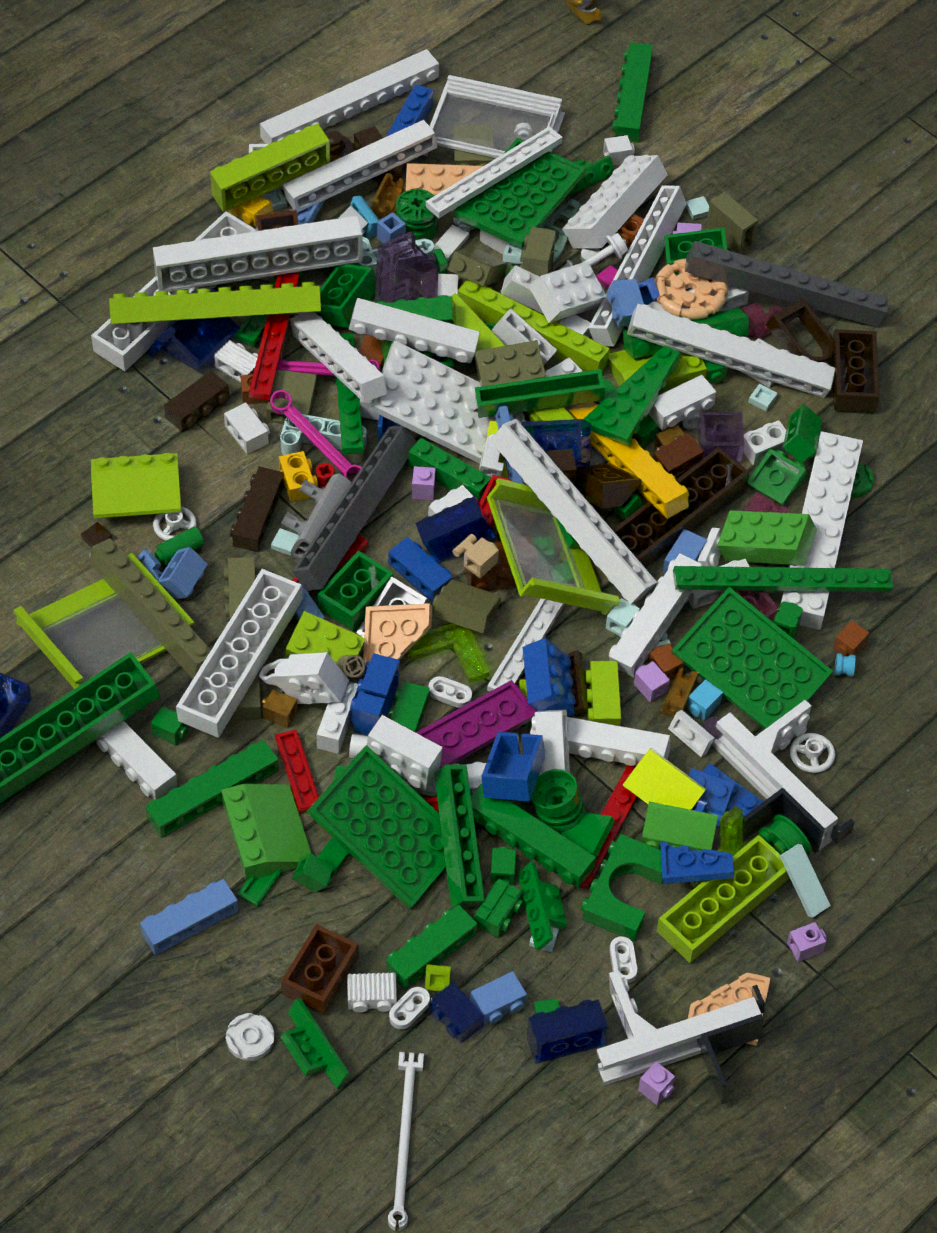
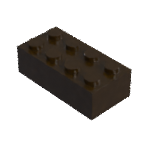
M835 329L833 336L834 350L832 353V367L835 368L833 376L834 410L876 412L879 400L876 331Z

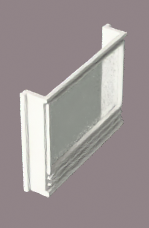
M449 75L430 123V128L435 132L437 146L498 158L504 154L517 138L526 141L549 126L559 133L565 112H561L562 99Z

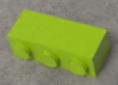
M590 661V670L585 672V681L590 683V689H587L586 692L587 703L591 702V708H588V721L620 726L621 709L617 661Z

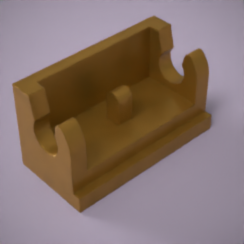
M386 173L372 200V211L377 217L382 219L392 212L395 214L396 201L405 192L403 190V180L399 178L398 184L392 181V174Z
M679 669L662 705L661 714L674 718L676 712L680 710L685 712L688 696L695 690L698 672L692 671L690 676H686L683 674L684 669Z

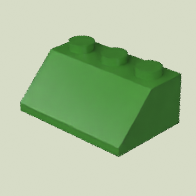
M649 801L641 842L661 850V842H667L669 846L679 848L681 845L689 846L691 850L697 851L711 850L718 815Z

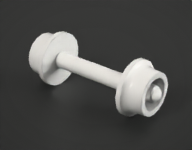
M618 233L612 236L607 235L606 239L609 246L584 262L588 261L589 265L593 266L612 253H615L618 259H622V255L628 251L626 239L621 238ZM567 260L566 265L560 268V270L573 266L570 260Z

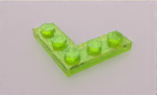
M453 623L427 631L407 652L412 661L453 648L468 683L490 677V671L471 630Z
M736 805L729 812L726 811L720 819L721 846L717 851L732 853V856H734L743 848V810ZM703 881L691 882V891Z

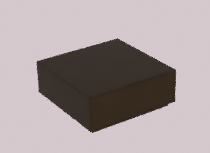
M96 522L81 533V538L92 548V546L109 538L112 540V535Z

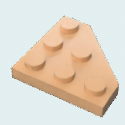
M429 603L366 607L364 663L366 664V661H371L373 653L400 660L431 628L432 605Z
M752 973L741 975L738 980L731 984H725L711 992L706 998L693 1002L690 1005L688 1019L752 998V986L754 985L758 986L766 1003L770 977ZM758 1039L746 1044L757 1046Z

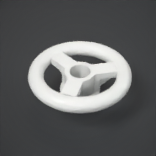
M182 506L181 512L160 513L155 516L153 521L155 533L165 541L174 537L170 535L174 530L179 528L189 529L197 525L194 514ZM183 514H185L190 521H185L183 519ZM165 516L167 527L162 531L160 521Z
M806 733L792 742L790 756L793 763L799 769L809 773H819L827 770L833 764L835 750L832 743L826 737L816 733ZM827 749L828 759L825 763L819 765L818 757L823 750ZM797 751L806 754L807 758L810 759L811 766L800 761Z

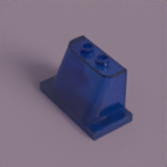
M210 287V292H216L212 287ZM230 317L177 320L155 340L146 353L153 358L160 350H163L190 368L198 371L206 362L210 365L215 360V353L228 343L240 327Z

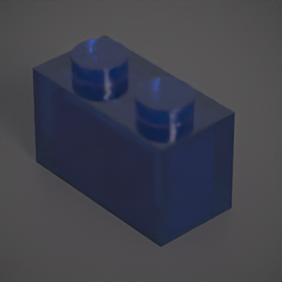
M454 982L431 998L430 1012L437 1021L441 1020L446 1026L447 1033L452 1038L456 1037L460 1043L484 1026V1015Z

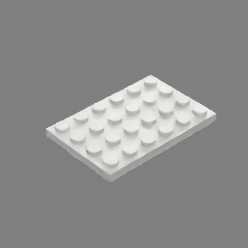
M394 341L391 344L382 370L388 381V385H386L387 394L373 399L369 410L480 464L489 421H496L495 416L478 418L475 387H481L480 382L402 343Z

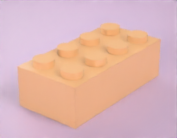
M407 163L406 191L410 189H423L435 196L483 166Z

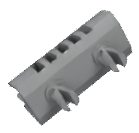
M340 473L332 475L325 488L323 487L322 489L307 481V479L302 483L299 491L315 499L316 504L307 520L302 521L290 512H287L281 524L298 532V538L291 549L293 556L301 559L350 486L351 482Z

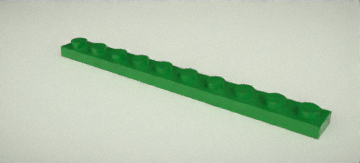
M674 566L673 569L675 590H726L730 587L733 590L891 592L893 589L890 569Z

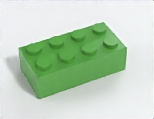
M730 510L717 547L725 561L746 559L747 562L805 565L817 528L809 514Z

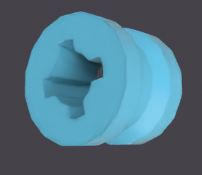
M837 653L835 675L846 674L848 677H853L855 655L843 656Z

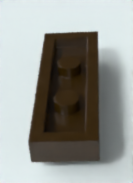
M578 650L568 653L571 660L570 675L573 679L572 694L575 697V714L568 716L570 718L588 711L582 653Z

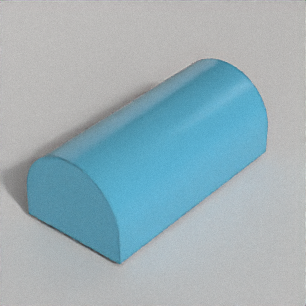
M354 196L350 206L368 222L363 228L365 236L367 238L377 236L378 217L362 196Z

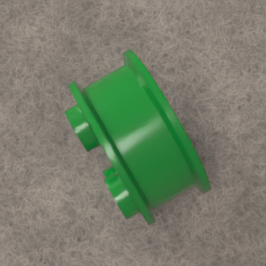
M776 815L773 818L774 822L768 828L762 827L758 835L780 855L797 844L803 846L807 856L812 853L811 845L804 833L797 825L783 815Z

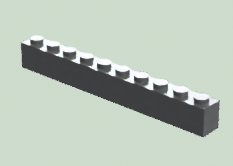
M694 241L686 256L685 272L791 303H795L803 298L812 309L878 327L887 314L888 297L708 244Z
M399 425L387 429L292 572L306 591L320 590L326 586L328 579L337 569V565L346 555L347 550L356 540L361 529L366 525V521L375 511L376 506L383 499L390 485L393 484L399 471L403 469V465L409 458L410 449L417 443L408 428Z

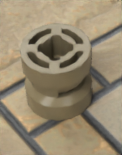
M343 655L336 663L347 677H358L365 669L364 660L358 655Z

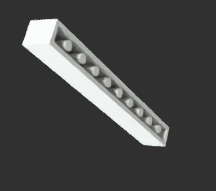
M427 49L260 123V137L266 144H270L317 123L322 130L333 126L340 121L351 118L360 112L412 90L415 84L421 86L439 77V63Z
M662 185L613 280L637 279L638 284L649 279L665 247L664 235L672 234L687 204L680 186ZM606 297L601 302L588 328L594 341L604 346H614L624 326H617L616 319L612 317L611 302Z
M637 304L632 313L627 332L628 335L822 398L831 390L835 368L827 363L816 362L805 356H797L787 350H779L765 343H757L747 337H739L725 330L720 331L711 328L707 324H699L685 317L680 318L672 315L670 312L653 309L649 305Z
M514 419L504 423L490 440L496 450L506 458L510 466L518 472L523 481L536 493L538 499L548 507L552 515L560 521L565 530L578 542L581 549L590 556L594 564L602 570L608 580L620 591L623 598L630 604L642 599L657 581L520 422Z

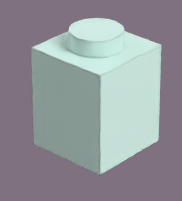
M622 598L620 599L621 603L619 606L615 605L607 615L606 629L620 637L623 630L628 628L633 622L634 614L638 610L640 611V608L634 603L630 604Z

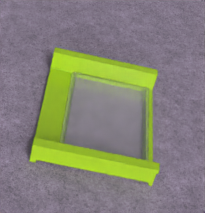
M498 478L496 480L497 485L489 493L487 500L520 597L526 595L601 611L604 615H607L615 605L619 606L621 603L619 596L601 592L588 554L583 549L568 547L556 518L548 507L538 499L530 486Z
M133 553L126 555L190 627L193 626L194 621ZM104 579L31 614H28L22 606L13 610L17 616L16 624L23 628L74 689L130 652L133 653L141 664L167 651Z

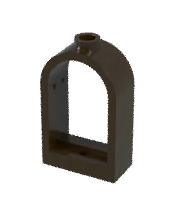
M803 298L771 316L766 323V327L784 350L797 356H805L810 360L830 365L828 358L834 350L833 338ZM798 317L821 347L823 356L814 357L807 354L784 324Z

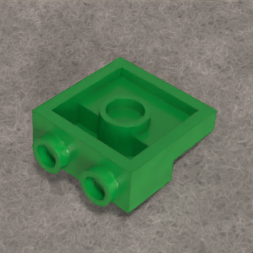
M770 448L749 478L747 486L783 507L793 491L796 492L806 478L807 471L806 467L799 461L795 460L793 462L787 458L788 456L780 450L774 451Z

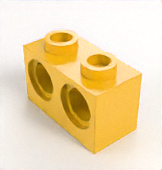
M304 451L279 456V470L284 472V485L290 503L312 498L299 491L305 479L318 487L316 476L311 474L312 464L310 458L306 459Z

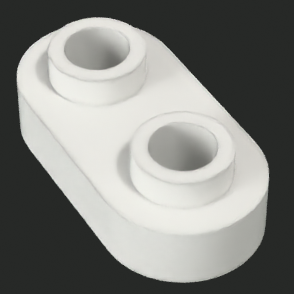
M435 677L429 682L430 696L435 700L457 708H461L472 701V691L464 684L445 677Z
M617 937L612 940L609 950L612 971L618 970L621 978L625 977L627 983H631L637 975L634 945L626 937ZM618 950H624L625 953L620 954L618 953ZM627 971L629 974L623 975L621 972Z
M422 987L411 988L390 1009L389 1020L391 1025L397 1029L410 1027L429 1007L430 996L428 991ZM420 1000L422 1003L415 1004L414 1001ZM399 1016H404L406 1019L400 1021L397 1018Z

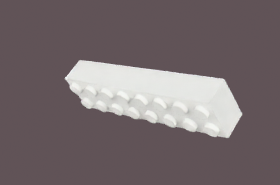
M261 569L177 704L178 721L215 737H220L303 600L301 584Z

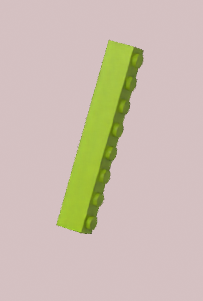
M467 279L459 288L457 295L480 319L488 323L497 324L511 308L557 349L553 354L563 361L570 358L583 371L598 369L603 371L608 365L610 348L556 321L548 323L544 315L486 286H481Z

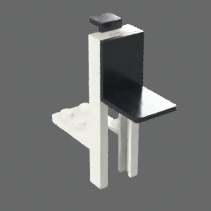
M806 700L757 736H754L731 713H728L716 723V728L723 736L718 740L715 739L712 746L766 798L763 803L742 818L737 839L740 843L761 829L778 814L787 817L798 826L807 837L815 854L832 840L836 844L839 843L853 830L855 822L852 819L848 820L841 827L838 826V817L773 755L777 750L785 749L792 739L798 738L806 732L811 705Z
M618 970L609 973L610 994L628 1039L597 1049V1056L601 1061L598 1064V1070L604 1086L644 1073L655 1061L661 1066H665L701 1054L721 1104L727 1103V1084L715 1053L762 1038V1013H764L765 1002L758 986H752V998L656 1029L636 1014L638 1009L635 1000L629 998V986L626 978H621Z

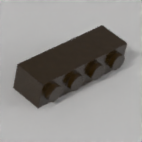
M260 466L257 473L251 477V488L245 492L243 508L240 507L238 509L236 525L233 524L230 530V537L233 539L234 547L258 552L284 487V472Z

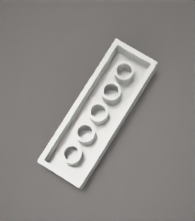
M630 155L624 159L621 166L613 171L610 178L602 183L599 190L591 195L587 203L579 208L576 215L570 218L563 228L572 248H602L608 242L606 236L614 235L668 175L658 155Z

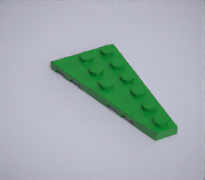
M666 346L662 347L581 420L583 427L630 446L632 442L631 437L640 429L639 424L641 420L647 417L659 397V390L665 387V380L674 372L682 358L680 351Z

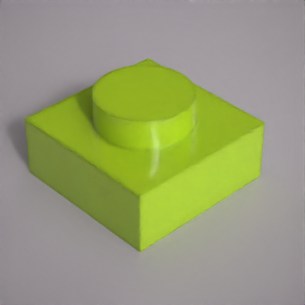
M427 965L425 989L449 992L451 967Z

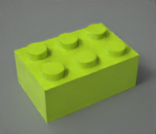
M304 611L285 649L284 659H288L293 654L327 652L334 662L337 663L338 659L343 655L359 656L365 638Z

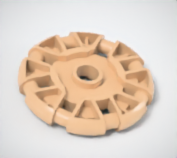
M686 259L676 260L674 264L664 266L655 278L657 282L655 283L660 293V297L656 300L662 304V308L677 317L681 316L690 320L707 318L709 314H715L722 308L726 301L725 296L728 294L726 283L715 280L710 283L709 280L711 279L685 272ZM692 288L695 292H687L686 289ZM682 305L690 307L689 310L683 309Z

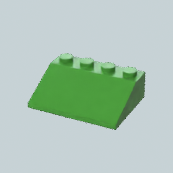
M241 784L221 790L223 807L246 881L251 877L256 879L271 875L278 870L285 872L296 869L299 860L311 853L290 785Z

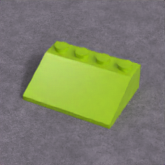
M625 350L610 353L608 365L618 386L623 384L654 355L633 359ZM680 352L682 358L674 372L665 380L666 385L663 389L659 390L658 396L700 375H703L706 379L707 368L703 359Z
M177 453L91 459L94 518L181 512Z

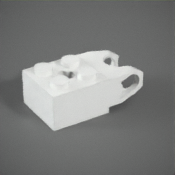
M327 652L290 655L288 659H279L267 664L262 668L259 675L265 683L278 686L279 692L282 693L284 691L286 695L296 698L297 704L341 702L349 682L347 676ZM275 669V673L266 677L270 670Z

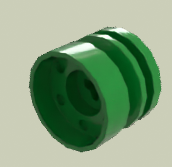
M407 190L396 201V215L406 224L405 241L407 242L420 239L431 240L438 230V217L426 208V201L434 197L427 190Z
M560 769L549 770L538 776L531 800L539 821L560 832L572 829L579 824L584 817L586 808L575 777L570 772Z

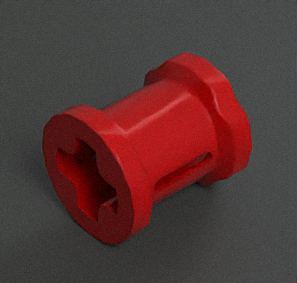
M330 463L319 464L316 467L318 487L321 489L325 488L332 475L335 474L333 465Z

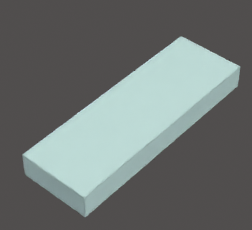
M797 844L780 855L808 917L813 918L831 906L803 846Z

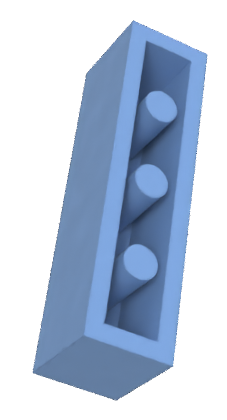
M224 879L212 882L205 889L189 894L179 903L168 905L160 913L147 916L140 923L141 934L156 956L238 912V901Z

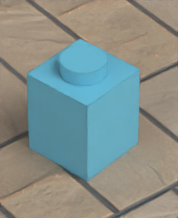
M705 679L688 696L687 709L693 716L705 721L721 704L723 692Z

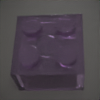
M700 411L698 444L704 451L703 459L720 447L735 461H742L744 450L742 412Z

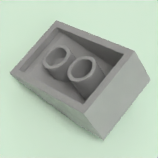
M391 577L373 606L429 603L432 605L433 602ZM365 620L356 632L362 637L365 634Z

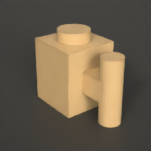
M470 534L452 550L456 557H459L464 552V567L479 578L498 563L499 550L497 547L484 538L477 541L473 534Z

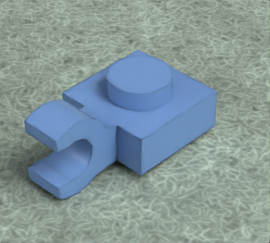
M143 549L137 559L158 581L162 575V572L158 570L161 564L150 550Z

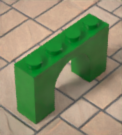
M620 834L617 841H612L608 850L610 856L608 860L604 859L599 869L601 873L599 879L594 878L590 887L592 893L589 898H584L580 910L583 911V921L635 942L644 923L645 911L619 901L612 894L609 885L615 878L624 874L639 875L662 884L661 850Z

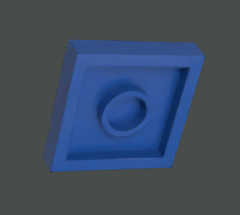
M691 768L689 777L706 789L691 810L718 815L716 827L720 828L735 783Z

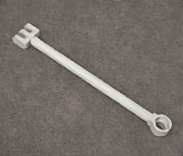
M399 1052L398 1070H405L394 1209L388 1215L389 1227L394 1231L397 1221L393 1218L395 1215L402 1216V1219L398 1221L399 1231L406 1228L408 1224V1216L404 1211L414 1080L415 1071L423 1072L424 1053H419L418 1062H414V1053L409 1052V1061H404L405 1052Z

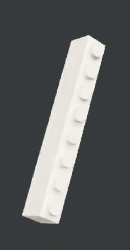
M424 120L283 184L286 200L298 213L436 149L435 132Z
M306 312L290 318L293 336L364 403L387 394L386 385H388L385 374L377 370L374 364L372 365L365 356H362L356 348H353L348 340H344L339 332L333 330L331 325L327 324L321 316H318L315 312Z

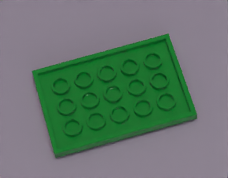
M517 138L504 153L518 146L525 140ZM548 151L455 208L453 217L522 249L526 234L530 235L531 227L540 228L586 174V168Z
M730 587L726 589L671 651L675 657L692 671L698 672V676L703 680L706 679L721 690L727 700L764 730L804 700L808 702L833 673L828 666Z
M367 745L359 751L306 811L408 909L416 903L446 867L439 813Z

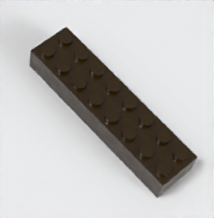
M718 447L676 480L688 490V508L667 519L649 501L615 527L613 531L646 568L673 547L684 529L690 532L746 489L750 472Z

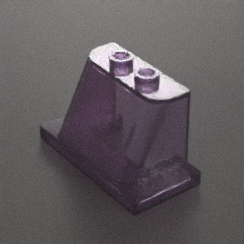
M411 231L377 246L375 303L380 301L390 303L400 299L409 301L420 297H438L439 267L416 245V236Z

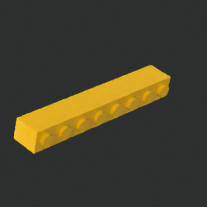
M594 402L581 403L570 409L569 412L583 427L581 420L599 404L596 405ZM584 428L589 434V443L612 465L641 479V484L636 489L667 519L689 507V493L686 487L681 486L672 474H668L660 462H656L647 450H643L639 446L636 439L633 438L630 446H627Z

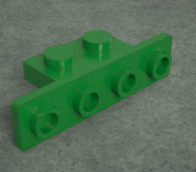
M607 155L593 163L584 159L574 160V163L586 168V174L565 198L610 177L614 171L611 156Z
M529 862L518 873V879L535 949L541 950L553 939L551 927L563 929L567 925L558 886L540 881L536 864Z
M301 998L296 999L289 1009L288 1015L297 1028L283 1032L280 1038L305 1076L324 1070L335 1088L342 1087L349 1076L346 1066L338 1057L333 1046L329 1043Z

